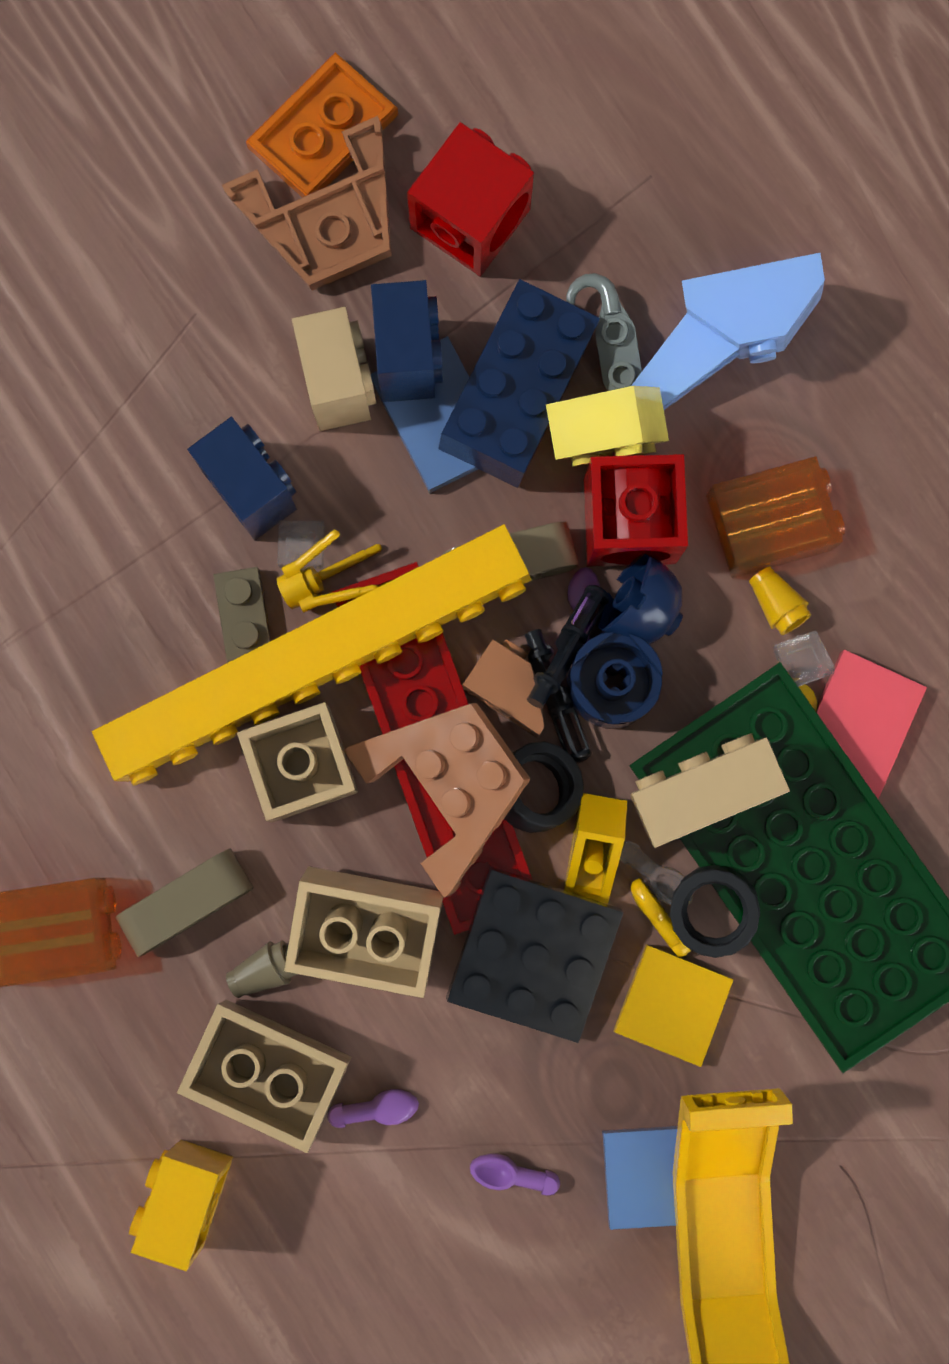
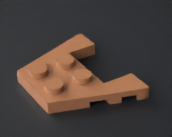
M378 116L342 131L358 173L275 209L258 169L222 185L228 198L312 291L392 256L383 129Z
M477 703L468 704L356 743L344 750L366 784L375 782L401 760L405 759L451 826L456 836L420 863L444 898L456 892L461 884V879L482 853V848L495 828L500 826L530 781V777Z

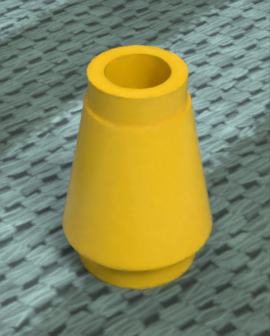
M771 566L759 571L749 580L771 629L777 628L781 635L795 630L811 616L810 611L807 609L809 602L778 573H775Z

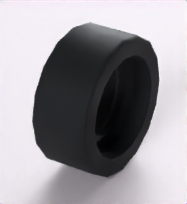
M545 741L528 743L512 752L520 765L536 761L552 771L558 782L560 795L555 809L542 814L531 811L518 797L504 819L514 828L529 833L545 832L571 819L580 807L581 798L584 793L582 772L574 758L560 746Z
M714 864L697 868L682 879L672 897L670 917L673 930L683 945L698 955L718 958L733 955L749 944L758 928L760 906L756 890L744 875L733 868ZM713 883L726 885L735 891L741 900L743 907L742 921L737 929L728 936L720 938L704 936L696 931L689 921L687 912L689 899L703 885Z

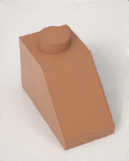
M492 639L463 683V690L538 739L544 729L541 708H537L527 701L535 685L532 666L524 660L527 653L508 640H504L501 645Z

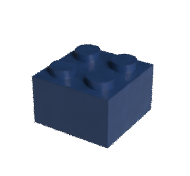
M426 280L371 284L377 372L382 402L435 398L434 383H443L437 296L428 297Z
M231 416L187 450L202 473L255 541L297 510L291 497L297 492L291 484L290 477L276 459L268 464L267 460L270 456L263 448V442L252 427L247 424L241 428Z

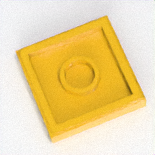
M645 945L613 1031L701 1067L733 979Z

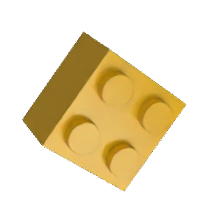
M180 1140L170 1150L165 1149L160 1159L155 1158L145 1183V1187L152 1189L145 1205H139L130 1226L129 1235L136 1237L131 1253L187 1272L204 1247L233 1157Z

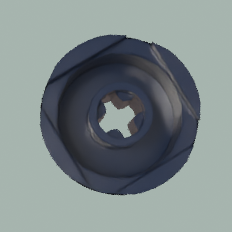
M614 632L597 635L582 646L569 669L567 688L576 711L588 722L605 729L622 728L637 722L653 708L661 692L662 665L658 655L646 641L629 634L630 637L618 633L613 634ZM607 671L612 676L618 673L623 676L624 680L620 684L621 691L617 687L609 689L605 685V681L608 678Z

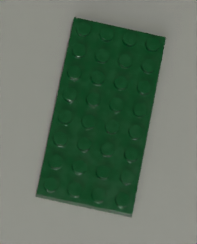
M779 662L630 764L629 767L638 780L662 770L665 777L668 778L681 772L678 763L705 752L708 753L710 759L724 754L721 745L750 733H752L755 741L767 737L790 792L682 836L679 839L699 868L714 864L730 867L749 880L757 892L760 906L758 928L751 939V943L839 1070L845 1073L949 1002V899L782 663ZM711 884L737 923L740 924L743 916V907L738 895L726 885Z

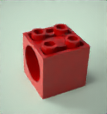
M459 122L407 192L410 229L481 277L531 210L534 172L521 156L515 153L508 155L495 146L487 133L478 128H473L472 130Z
M684 454L590 457L584 477L587 567L628 566L641 554H647L656 558L665 565L676 564L688 547Z

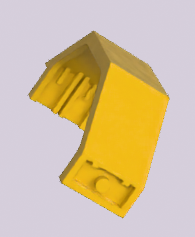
M781 1088L681 1096L672 1175L680 1302L690 1364H790L777 1299L770 1175L779 1125L793 1124L792 1103Z

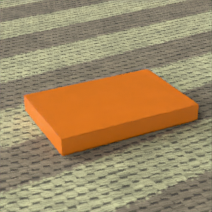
M335 52L246 140L247 148L303 198L327 187L353 161L342 131L378 116L384 130L398 116V108Z

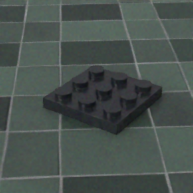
M490 866L446 995L447 1002L579 1043L624 912L621 908Z

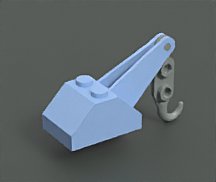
M815 253L682 280L687 313L643 371L635 326L619 301L615 285L607 277L592 273L576 278L569 286L566 302L575 306L576 296L583 288L593 287L598 290L602 306L595 334L602 378L606 389L611 391L629 386L660 387L663 409L665 410L735 358H749L750 363H762L776 359V352L785 350L820 301L825 278L821 253Z

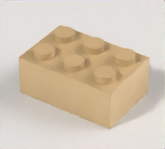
M752 733L721 745L724 754L710 759L708 753L705 752L678 763L681 772L668 778L665 777L662 770L635 781L638 790L630 793L652 846L656 848L790 792L767 737L755 741Z
M308 866L299 881L284 971L424 998L443 896L436 890Z
M226 999L217 1004L177 1093L308 1153L351 1060V1056Z

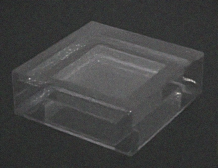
M816 630L774 645L773 653L778 663H782L798 687L834 674L835 666Z

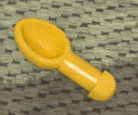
M642 879L634 880L631 885V893L637 906L650 920L677 957L688 955L691 949L683 945L674 932L671 918Z

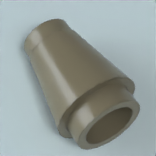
M270 941L232 971L226 973V981L232 994L236 998H240L244 995L289 984L291 977L297 974L284 971L288 951L287 943L280 941L274 944Z

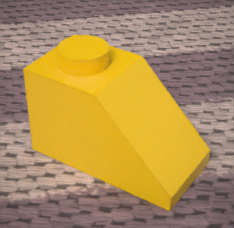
M583 793L573 831L564 885L565 891L608 904L625 840L627 801Z

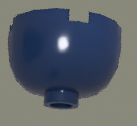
M641 554L616 579L622 583V586L614 599L608 592L610 600L597 620V627L605 633L614 632L613 634L618 633L626 637H630L629 634L651 644L659 640L664 634L666 636L672 635L679 627L683 618V614L679 612L683 598L682 587L674 573L664 563L647 554Z

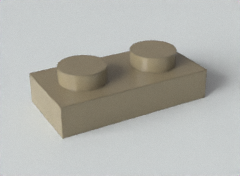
M258 567L213 574L227 662L271 641L261 575Z

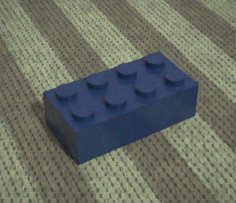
M519 279L441 433L438 449L518 488L549 426L546 404L561 401L600 318Z

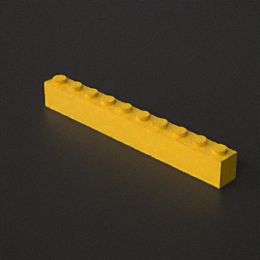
M505 524L91 732L113 780L131 781L133 786L141 784L157 776L156 768L169 761L173 765H178L198 755L196 748L211 740L214 745H218L237 736V727L253 720L255 725H258L280 714L277 707L291 700H294L295 704H301L316 697L321 693L318 687L333 679L336 684H340L358 676L361 673L359 666L373 659H376L377 663L380 664L398 656L403 652L400 646L417 638L419 643H423L440 635L444 631L441 625L457 617L460 623L480 615L485 611L483 604L497 597L500 598L501 602H505L526 591L524 584L532 579Z

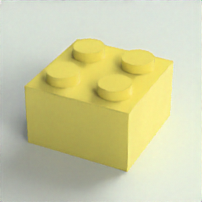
M629 386L546 404L555 460L571 459L573 467L588 465L590 457L613 456L612 452H615V456L655 453L656 443L669 441L660 387Z

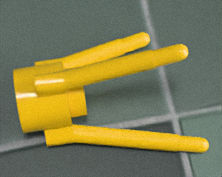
M332 530L297 560L282 567L284 574L277 577L279 591L286 604L292 610L301 607L304 613L317 606L358 598L378 588V586L357 587L319 596L318 593L324 590L323 580L381 552L382 546L375 544L319 572L313 566L305 569V565L339 537V531Z

